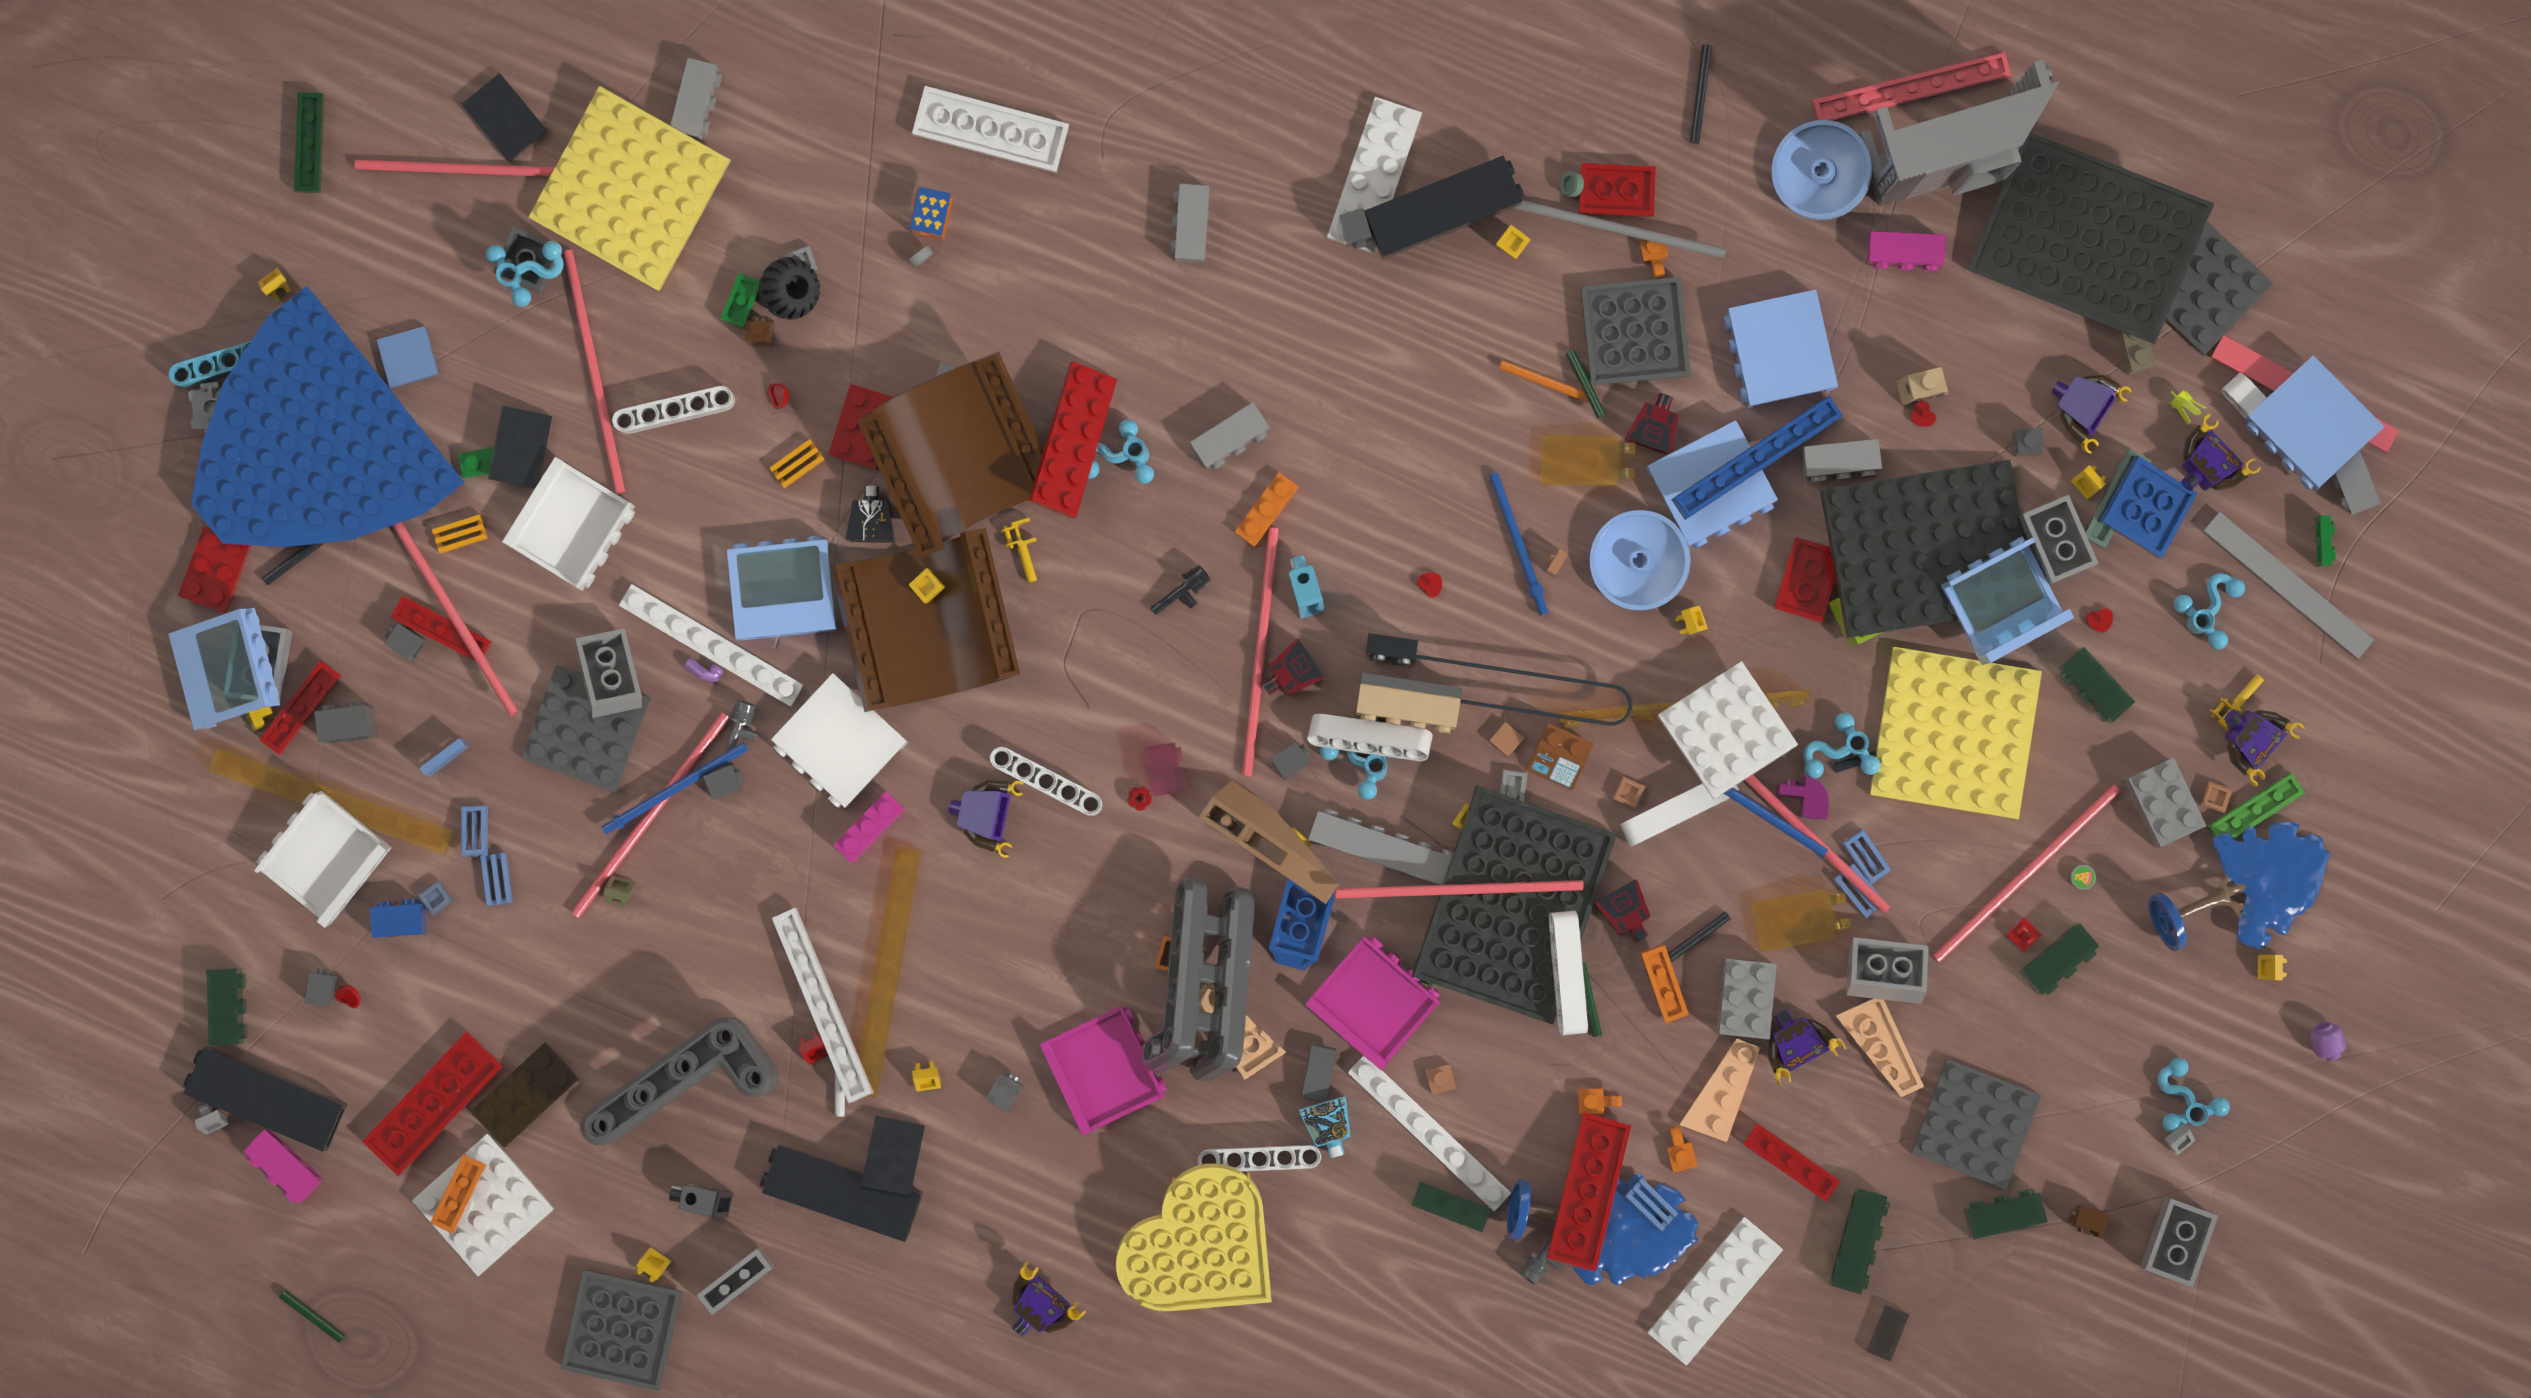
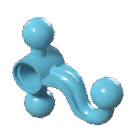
M549 241L542 248L543 256L553 261L551 269H546L535 261H525L515 266L511 263H506L504 260L506 253L503 247L492 245L487 249L486 258L489 263L496 264L498 267L496 270L497 280L502 287L511 289V299L514 305L525 307L531 301L530 292L519 285L521 274L531 270L544 279H552L561 273L563 269L562 248L558 242ZM508 270L515 272L514 279L509 282L502 280L503 273Z
M1127 419L1119 425L1120 435L1127 438L1123 451L1114 454L1106 445L1098 443L1096 452H1099L1110 463L1116 464L1129 460L1137 467L1135 470L1136 480L1139 483L1147 484L1154 477V470L1149 465H1146L1150 455L1149 450L1144 442L1136 437L1138 432L1137 423ZM1135 447H1142L1139 455L1131 456V451ZM1094 460L1088 479L1095 478L1100 470L1098 463Z
M2225 573L2214 574L2208 580L2206 588L2211 605L2206 610L2196 611L2191 597L2185 594L2178 595L2173 602V607L2178 613L2188 616L2186 622L2188 630L2196 635L2205 633L2209 637V645L2216 650L2225 648L2228 643L2226 633L2213 628L2215 624L2214 615L2221 606L2217 584L2224 583L2226 585L2225 591L2234 598L2242 596L2245 591V584L2242 580L2232 578ZM2197 616L2205 620L2204 628L2197 625Z
M1843 712L1835 718L1836 728L1841 732H1845L1848 737L1846 745L1839 749H1834L1823 741L1815 740L1805 746L1803 750L1804 772L1808 777L1816 779L1824 772V766L1821 761L1813 758V752L1816 750L1821 751L1832 759H1840L1849 754L1859 756L1862 760L1860 767L1865 774L1874 775L1879 771L1880 761L1867 751L1869 747L1868 737L1862 732L1855 731V720L1851 714ZM1853 738H1862L1865 746L1861 750L1853 749L1850 745Z
M1320 747L1319 753L1323 759L1333 760L1337 757L1339 749ZM1347 751L1348 758L1353 764L1365 768L1367 778L1366 781L1359 784L1357 789L1358 795L1364 800L1374 798L1377 794L1376 781L1382 780L1387 774V760L1385 756L1371 754L1366 759L1360 757L1357 752ZM1372 763H1380L1383 768L1379 772H1373L1369 766Z
M2181 1057L2173 1058L2169 1065L2161 1069L2157 1078L2158 1085L2162 1091L2170 1095L2183 1096L2187 1103L2184 1114L2168 1113L2164 1116L2162 1126L2170 1133L2183 1123L2194 1127L2200 1126L2208 1120L2210 1115L2214 1114L2215 1116L2222 1117L2227 1115L2230 1110V1103L2224 1097H2216L2211 1101L2210 1105L2204 1106L2197 1103L2193 1092L2189 1088L2168 1083L2167 1079L2170 1075L2182 1077L2188 1072V1063ZM2192 1108L2201 1110L2203 1116L2199 1122H2195L2190 1118Z

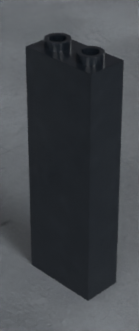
M1503 155L1364 210L1369 229L1381 259L1394 256L1520 206L1524 193L1521 185L1514 182L1512 175L1515 174L1511 161H1506Z
M203 1047L202 1050L199 1049L193 1060V1063L196 1065L192 1074L189 1073L184 1081L183 1087L186 1089L183 1094L322 1152L328 1151L346 1109V1103L214 1048Z
M782 1144L778 1145L777 1149H772L768 1162L772 1163L769 1173L764 1172L760 1182V1186L764 1187L763 1194L903 1242L907 1241L923 1195L922 1192L912 1189L910 1198L860 1189L863 1172Z

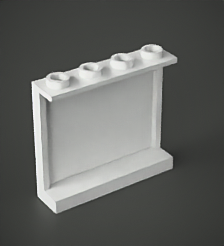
M555 457L502 542L583 591L584 587L589 588L594 581L595 575L593 573L597 566L602 567L607 560L609 554L606 552L611 544L616 545L622 535L619 531L624 523L629 524L635 514V511H633L635 506Z
M833 673L771 739L775 743L773 748L781 756L785 757L788 755L794 760L791 765L801 774L806 771L812 777L810 782L819 791L824 788L831 794L828 799L838 808L841 805L848 808L853 799L890 759L908 743L875 711L864 712L861 698Z
M319 791L315 794L310 793L302 803L305 807L300 813L295 812L287 822L289 825L284 833L280 831L271 842L274 846L269 852L264 851L256 861L259 865L254 871L256 873L263 872L315 914L319 918L317 922L325 928L332 924L392 847L327 794Z

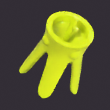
M2183 390L2178 396L2171 391L2175 399L2170 405L2178 410L2187 425H2190L2191 422L2183 407L2196 416L2200 415L2201 411L2192 402L2202 408H2207L2193 400L2187 391Z

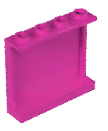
M1365 934L1305 1005L1382 1071L1403 1044L1437 1005L1441 1003V999L1438 998L1440 993L1430 984L1426 987L1419 981L1420 979L1412 977L1413 969L1410 968L1407 971L1401 966L1402 960L1392 951L1389 954L1381 948L1383 943L1373 935L1369 938Z
M1123 1005L1040 1044L1082 1136L1165 1097L1163 1092L1167 1088L1162 1077L1156 1078L1154 1071H1149L1143 1063L1142 1046L1145 1044V1041L1140 1031H1134L1131 1023L1135 1022L1129 1008L1124 1010Z

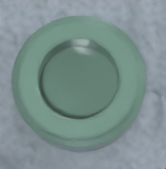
M1569 171L1563 175L1560 188L1565 196L1577 197L1583 190L1584 180L1580 173Z

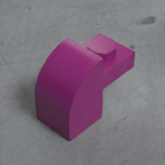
M1803 777L1802 786H1799V781L1784 780V785H1777L1776 795L1801 797L1800 818L1821 820L1828 818L1829 798L1826 789L1819 781L1810 777Z

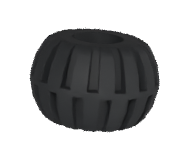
M785 257L772 262L764 270L759 281V295L762 298L763 305L770 313L782 319L794 320L807 315L815 307L820 296V281L817 279L815 270L811 269V266L805 261L798 258ZM787 284H789L788 289L791 291V293H787L786 291Z

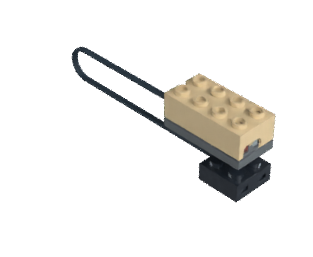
M1368 633L1365 656L1370 657L1371 662L1385 663V659L1394 660V665L1409 667L1410 663L1415 664L1416 659L1614 688L1626 695L1629 708L1627 714L1621 720L1607 722L1461 699L1462 688L1362 673L1356 715L1361 716V720L1376 722V718L1386 720L1385 723L1400 725L1401 722L1410 723V727L1422 729L1430 726L1435 727V732L1450 734V731L1455 730L1457 726L1460 703L1607 726H1615L1625 722L1630 716L1633 706L1630 694L1618 685L1417 655L1418 640Z

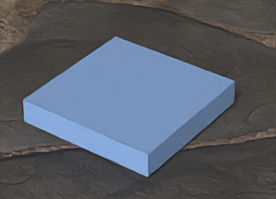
M425 326L377 339L390 388L439 375Z

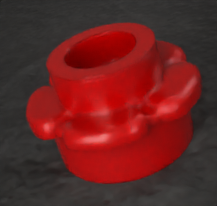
M1133 787L1128 793L1127 802L1130 807H1134L1137 811L1145 810L1146 806H1149L1152 802V796L1149 795V790L1146 787ZM1141 796L1142 800L1138 801L1137 797Z

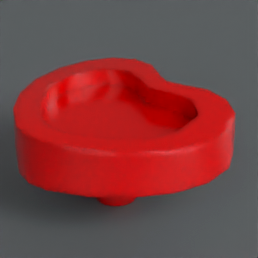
M781 383L770 384L767 392L772 400L773 407L775 409L784 408L789 398L787 387Z
M1920 401L1913 407L1911 412V422L1920 427H1928L1936 422V415L1930 411L1928 402Z
M1433 572L1424 573L1417 579V586L1425 590L1429 598H1435L1442 589L1441 576Z
M2108 608L2101 609L2099 612H2090L2086 617V622L2092 630L2104 633L2112 625L2113 613Z
M343 985L335 992L337 1001L347 1004L350 1008H357L361 1003L358 991L351 985Z

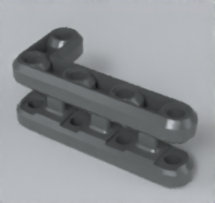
M1187 877L1179 882L1174 897L1164 1024L1161 1031L1146 1040L1142 1052L1143 1063L1149 1071L1164 1073L1191 1057L1190 1073L1196 1080L1209 1082L1239 1065L1244 1046L1255 905L1254 896L1248 889L1235 886L1227 890L1223 895L1222 912L1219 917L1207 914V885L1202 879ZM1204 934L1218 936L1217 945L1219 949L1216 965L1203 962ZM1201 982L1214 984L1213 994H1215L1214 1011L1212 1013L1199 1011L1200 1002L1198 999ZM1197 1031L1210 1033L1207 1040L1194 1047Z
M735 1017L719 1018L587 1111L580 1122V1131L583 1138L593 1145L612 1143L625 1136L719 1067L723 1068L735 1087L748 1097H759L772 1092L779 1080L778 1070L742 1020ZM726 1030L731 1035V1039L729 1042L725 1041L724 1039V1033ZM685 1060L689 1064L688 1072H686L683 1068V1063ZM754 1072L760 1075V1082L758 1084L753 1079ZM643 1090L646 1091L648 1095L647 1101H645L642 1097ZM602 1120L606 1124L605 1131L601 1127Z

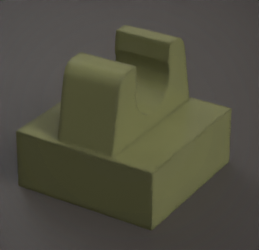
M611 875L603 896H606V903L611 904L613 899L621 901L620 907L624 908L634 891L636 882Z

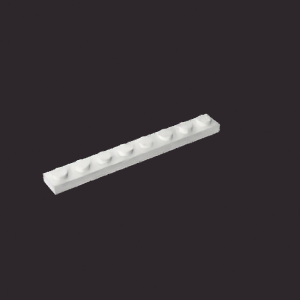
M632 584L619 604L620 607L790 707L793 706L804 687L803 684Z
M797 908L773 917L774 925L848 1103L873 1094L871 1085Z
M1364 1055L1348 1071L1365 1090L1493 1211L1511 1194L1506 1187L1392 1079Z

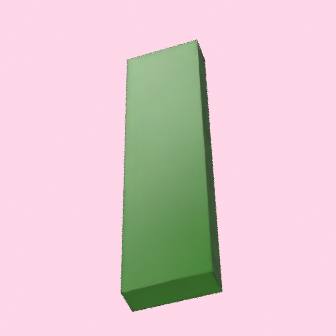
M2290 772L2206 827L2213 837L2221 836L2222 833L2232 834L2231 839L2234 840L2242 835L2249 826L2254 827L2305 794V791L2293 773Z

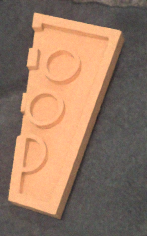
M1208 983L1199 989V1011L1208 1013L1214 1011L1215 994H1213V984ZM1247 1015L1243 1055L1239 1065L1235 1067L1243 1080L1286 1053L1264 1031L1257 1027Z
M1872 998L1835 1015L1900 1097L1924 1087L1883 999Z
M1735 1039L1679 1125L1727 1142L1761 1047Z

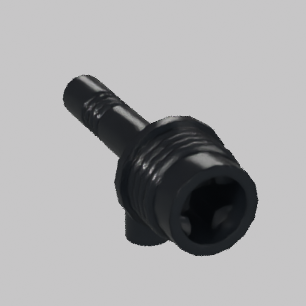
M1201 565L1196 566L1194 569L1192 568L1187 573H1183L1182 577L1185 582L1150 607L1155 615L1159 614L1180 597L1189 609L1197 604L1188 591L1191 589L1197 594L1201 588L1205 587V584L1211 581Z

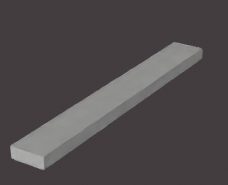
M2218 512L2202 531L2356 660L2361 657L2374 641L2372 637L2221 512Z

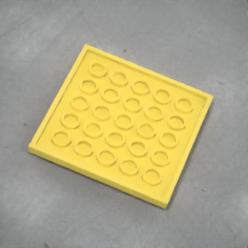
M599 86L531 211L529 218L660 291L731 159Z
M1892 647L1876 748V757L1880 761V769L1876 774L1872 775L1869 795L2019 819L2042 671L1996 663L1981 665L1980 661Z

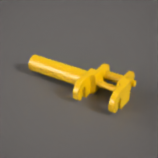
M1025 518L1012 522L1011 527L1003 526L1004 529L1000 530V532L1005 533L1007 540L1005 547L1012 549L1014 548L1013 545L1018 544V553L1028 583L1037 581V577L1027 545L1031 542H1036L1037 539L1032 538L1025 541L1021 539L1018 529L1019 525L1031 521L1030 518ZM1015 529L1018 540L1013 542L1010 530Z
M2256 674L2233 700L2232 704L2228 702L2229 699L2220 698V705L2215 710H2209L2212 714L2211 717H2216L2218 719L2216 723L2228 732L2229 726L2224 720L2227 713L2221 717L2219 715L2221 710L2226 706L2230 709L2228 712L2236 710L2242 715L2243 710L2240 707L2254 693L2264 679Z

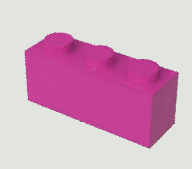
M1871 231L1867 237L1866 265H1873V269L1878 270L1888 269V266H1898V270L1911 271L1913 267H1923L1925 272H1936L1938 268H1942L1945 265L1946 235Z
M886 791L833 846L848 861L854 864L906 809Z
M264 1129L244 1150L248 1155L247 1161L255 1168H262L266 1172L265 1178L275 1186L279 1184L285 1190L283 1192L284 1196L293 1203L295 1201L298 1203L304 1202L324 1181L314 1169L272 1130Z

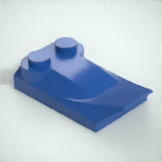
M1287 879L1269 950L1275 958V963L1305 970L1308 966L1318 961L1335 898L1334 893L1325 904Z

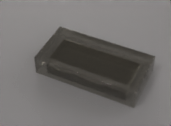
M1884 1305L1866 1351L1891 1362L1909 1314Z

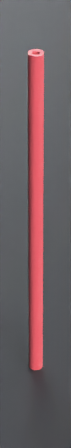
M355 160V169L550 177L555 167Z
M573 250L563 251L615 493H624L625 487Z
M402 522L393 525V528L509 716H514L519 712L407 529Z
M1269 528L1242 769V776L1252 777L1278 528Z
M724 712L719 715L666 787L687 776L729 720L728 715ZM669 798L645 813L571 913L580 918Z
M1754 775L1745 779L1789 824L1827 848L1828 851L1824 857L1883 914L1891 907Z
M2113 784L1933 955L1934 959L1940 963L2121 792L2120 789Z
M1583 881L1335 888L1334 895L1335 899L1576 891L1583 890Z

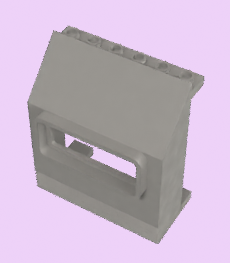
M2044 60L2033 62V66H2030L2029 70L2024 73L2025 75L2021 76V80L2016 82L2017 85H2014L2013 89L2009 90L2010 96L1898 130L1893 128L1887 106L1877 109L1874 117L1886 153L1878 155L1870 129L1860 132L1859 136L1866 144L1872 159L1871 182L1878 204L1880 206L1883 204L1887 205L1888 202L1901 201L1903 198L1908 199L1948 186L1951 187L1953 195H1958L2005 180L2022 162L2018 149L2025 142L2060 81L2050 82L2052 80V72L2049 65L2045 66Z

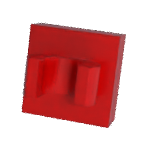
M2023 917L2006 936L2025 953L2042 934Z
M815 1031L812 1032L813 1039L806 1042L802 1036L800 1037L801 1045H798L799 1052L807 1065L829 1056L821 1036Z

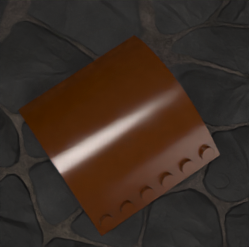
M999 351L925 381L886 401L857 420L919 557L942 550L945 547L943 542L955 534L996 513L1029 500L1043 448Z
M986 528L960 533V537L944 541L945 547L942 550L923 557H919L917 550L913 549L877 558L830 566L864 712L938 698L1021 675ZM926 568H929L945 588L930 602L925 604L909 584Z

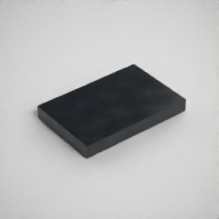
M500 73L462 103V106L509 162L548 132Z
M502 406L488 480L535 489L540 482L552 416Z
M875 1116L860 1189L910 1198L925 1125Z

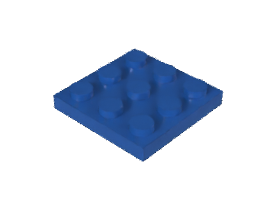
M2134 456L2099 521L2157 558H2163L2198 493L2194 490H2187L2181 482L2142 457Z

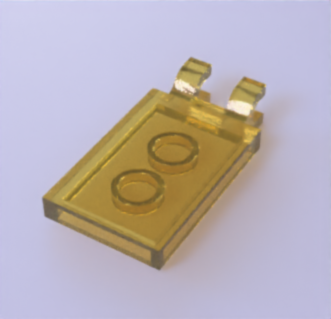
M1543 435L1542 485L1617 486V479L1635 480V468H1621V455H1635V443H1618V436Z
M1826 889L1751 902L1760 951L1835 938L1834 930L1851 928L1850 918L1835 920L1833 905L1847 903L1845 893L1827 896Z

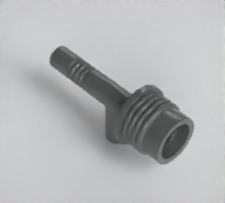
M737 699L731 714L728 716L730 720L734 721L723 754L737 745L739 737L752 742L755 741L757 733L743 728L744 725L752 726L751 720L756 708L754 704Z
M1551 1237L1536 1258L1530 1255L1527 1257L1528 1259L1519 1273L1524 1279L1534 1285L1549 1271V1268L1544 1265L1545 1262L1556 1270H1559L1563 1263L1546 1259Z

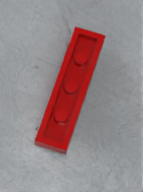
M401 596L390 618L476 661L451 620ZM469 630L485 656L492 641Z
M320 660L259 740L278 755H282L342 675Z
M1757 1123L1742 1143L1825 1202H1827L1840 1183V1180Z

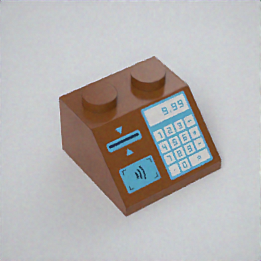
M1548 723L1526 770L1573 790L1594 743Z

